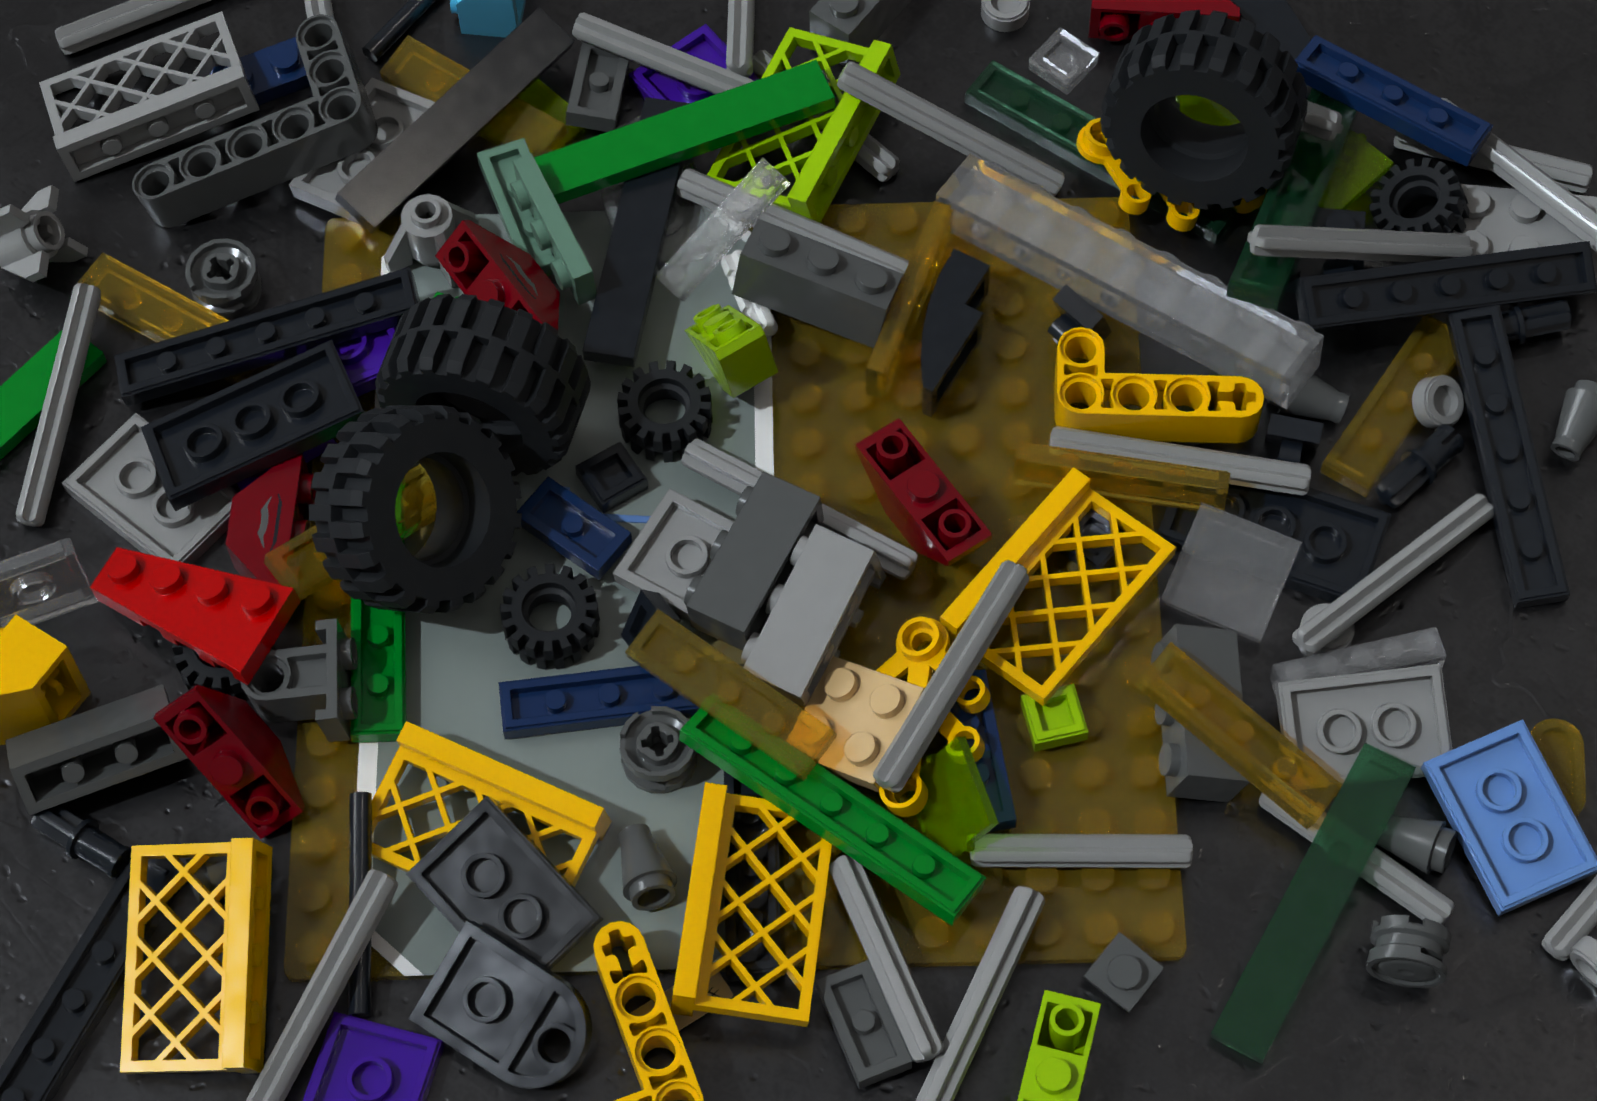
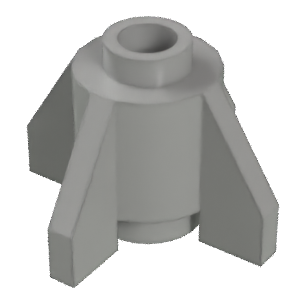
M50 185L37 191L21 210L11 204L0 208V267L31 282L47 277L49 262H75L87 257L88 247L70 237L65 239L64 228L60 220L52 214V212L56 211L59 189L55 186Z
M419 195L407 201L401 212V225L384 255L387 270L391 273L404 269L413 264L412 258L426 266L440 265V269L451 287L458 286L435 255L462 220H471L479 225L477 217L473 212L452 204L437 195Z

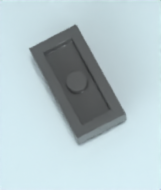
M582 42L566 111V125L605 132L615 130L630 60Z
M868 960L815 980L816 990L859 1089L912 1069L910 1054Z

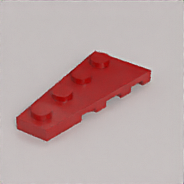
M116 547L90 586L99 602L142 626L150 625L160 631L166 640L177 646L183 644L196 651L200 659L214 667L220 665L231 671L235 679L246 685L250 684L301 602L295 589L292 587Z

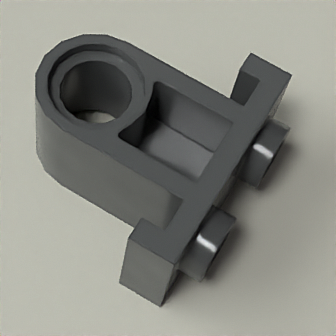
M337 618L315 621V631L322 641V645L270 650L250 684L246 685L241 682V687L259 715L269 722L284 723L315 719L328 742L350 740V720L357 719L358 717L356 690L353 686L350 687V670H355L358 667L356 642L353 637L347 638ZM283 681L278 689L265 693L271 684Z

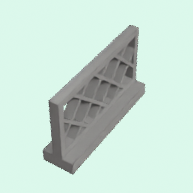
M222 11L39 82L55 134L52 137L56 150L74 182L260 110ZM216 32L220 33L210 49L196 46L201 38ZM165 52L172 53L164 67L150 64L155 56ZM187 57L201 60L193 74L178 71ZM216 64L229 67L209 75ZM119 70L127 71L118 85L104 82L111 73ZM141 75L155 78L147 92L132 89ZM170 82L183 85L163 93ZM73 88L81 89L72 103L56 99L55 95ZM95 93L109 96L100 111L86 107ZM124 100L137 103L117 111ZM78 118L90 121L71 129Z

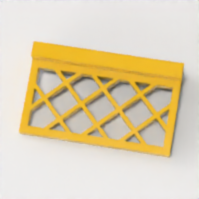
M1074 467L940 616V623L943 624L950 636L951 646L1001 563L1010 560L1024 566L1029 576V582L1024 589L1043 587L1046 609L1015 612L1013 606L1002 624L1010 626L1012 647L996 649L988 647L980 662L1042 706L1048 702L1175 555L1176 546L1090 488L1091 479ZM1092 509L1109 521L1111 534L1081 537L1079 522ZM1118 527H1119L1121 530H1123L1124 532H1123V533H1119ZM1073 530V537L1066 538L1067 535ZM1142 543L1156 553L1148 564L1124 566L1121 545ZM1113 546L1116 567L1086 570L1083 549ZM1076 550L1079 571L1048 574L1046 559L1052 552ZM1040 567L1041 575H1033ZM1135 578V579L1129 584V586H1127V580H1126V579ZM1119 580L1121 595L1115 602L1091 604L1089 582ZM1081 583L1084 605L1053 608L1050 586ZM1093 616H1102L1096 622V624H1094ZM1086 617L1088 633L1082 640L1058 642L1055 620ZM1048 621L1051 643L1019 645L1017 624ZM1069 654L1061 663L1060 655ZM1053 655L1055 671L1043 685L1023 672L1021 658ZM1014 659L1015 666L1007 660Z
M408 721L405 722L396 740L400 746L372 799V834L379 821L399 814L407 840L387 848L372 842V857L408 872L422 859L419 846L445 837L461 821L451 822L443 797L466 789L476 794L478 803L486 796H489L496 803L500 804L499 806L506 814L516 811L525 815L531 832L527 836L545 856L546 853L541 842L562 833L581 840L572 860L555 866L574 887L576 886L597 840H603L612 822L603 807ZM410 764L427 772L432 790L403 801L397 784L407 765ZM436 776L450 782V784L439 787ZM393 795L395 804L386 807L391 796ZM436 800L445 826L415 837L406 811ZM534 820L549 827L538 831ZM411 850L414 861L399 854Z
M705 782L670 1008L672 1014L692 1017L693 1010L807 1027L811 1009L832 844L821 837V841L802 853L785 832V830L796 824L797 820L766 799L726 793L727 785ZM734 812L758 815L769 830L746 845L732 827ZM774 817L783 818L784 820L778 823ZM776 837L794 860L770 875L754 855V852ZM731 841L738 851L728 857ZM819 854L816 871L809 861ZM745 859L762 882L739 897L725 880V873ZM798 868H801L815 885L814 893L795 906L778 885V882ZM769 889L786 910V913L763 928L746 905ZM722 894H724L730 904L720 910ZM812 907L809 923L802 913ZM735 912H738L754 932V935L731 951L717 933L719 923ZM794 920L808 938L807 946L788 959L770 935ZM762 942L779 966L756 982L738 958ZM716 947L723 957L712 964L714 948ZM805 960L803 976H801L795 966ZM728 965L732 967L747 987V989L733 999L708 996L710 978ZM786 973L800 991L798 1009L775 1006L762 989ZM754 996L759 1003L748 1002L747 1000Z
M231 838V842L131 846L120 1073H261L264 1067L273 847L255 838ZM227 856L226 878L210 892L194 873L210 857ZM179 858L192 859L185 865ZM148 859H168L179 871L158 894L147 884ZM188 881L203 896L204 900L182 921L166 902ZM146 896L151 900V902L147 906ZM224 896L225 907L219 902ZM214 908L224 919V934L208 949L191 930ZM160 910L176 929L154 950L144 939L145 924ZM185 937L202 957L180 978L163 959ZM143 952L148 956V958L144 962ZM223 952V959L221 963L217 959V957ZM211 964L222 976L221 991L206 1006L189 986ZM157 966L174 986L151 1007L141 996L142 981ZM183 994L197 1009L199 1014L177 1035L161 1018V1015ZM140 1009L145 1013V1016L141 1020ZM219 1009L220 1020L214 1015ZM207 1022L219 1033L218 1059H199L186 1045ZM154 1023L171 1043L155 1060L138 1061L139 1038ZM179 1051L186 1058L171 1060Z

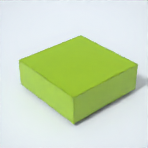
M1074 683L1061 686L1044 706L1026 694L1021 695L1020 704L1034 752L1088 740L1089 732Z

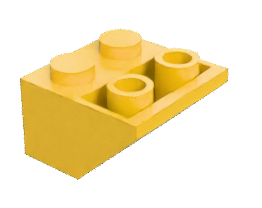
M16 614L5 628H0V745H5V740L71 717L91 693L68 647Z

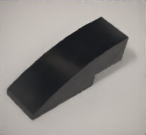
M953 249L938 276L928 303L922 332L920 371L922 413L931 418L982 340L983 312L978 311L989 293L990 265L956 249Z

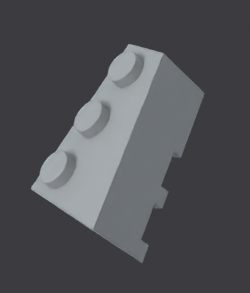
M815 524L809 537L803 535L797 542L790 559V565L794 566L785 586L779 583L772 591L765 610L769 617L761 633L754 632L749 637L741 655V662L745 663L742 671L750 682L767 688L803 707H806L832 656H840V651L837 649L848 627L851 626L856 629L861 621L864 611L858 609L869 585L880 589L887 577L874 550Z

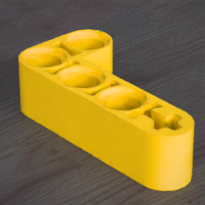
M1077 327L1064 332L1059 338L1054 390V419L1056 426L1159 442L1242 443L1253 438L1258 430L1264 394L1259 384L1250 378L1215 375L1105 373V347L1103 339L1097 332L1089 328ZM1082 358L1089 362L1076 363L1073 362L1071 359ZM1082 403L1089 407L1085 409H1077L1072 407L1070 404ZM1133 404L1142 409L1129 410L1123 407V405ZM1176 406H1189L1194 411H1181Z
M623 921L610 922L602 927L595 936L593 947L597 971L641 1087V1091L614 1101H704L644 937L639 929L631 923ZM618 946H622L624 952L629 955L632 974L624 978L618 958L612 955V949ZM640 995L649 997L655 1003L651 1012L643 1016L631 1015L624 1009L628 1000ZM654 1048H666L674 1054L675 1058L672 1063L662 1069L650 1068L643 1061L646 1054Z

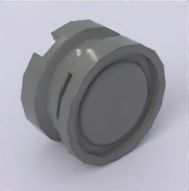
M228 238L213 239L200 245L191 253L186 263L185 277L192 291L193 300L201 312L208 317L219 320L236 319L247 314L258 304L262 295V279L251 250L243 243Z
M651 706V710L641 714L636 712L625 722L620 732L619 750L621 763L627 779L637 788L649 793H668L681 788L691 779L697 767V752L679 740L681 728L689 721L680 711L667 706Z
M1394 914L1381 916L1380 925H1378L1379 922L1373 921L1370 941L1374 948L1369 950L1366 962V970L1370 975L1380 981L1408 988L1435 987L1445 982L1448 969L1442 961L1443 955L1449 952L1452 937L1448 928L1439 922L1427 918L1423 919V924L1409 922V915Z

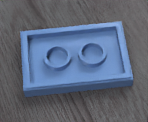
M1523 719L1423 762L1421 770L1452 829L1458 832L1457 839L1498 916L1597 873V856Z

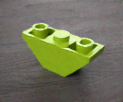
M715 304L702 310L693 317L695 324L684 330L723 391L732 398L778 373L768 340L761 325L730 305L722 308L720 304Z
M1044 990L1017 1101H1079L1101 1003Z

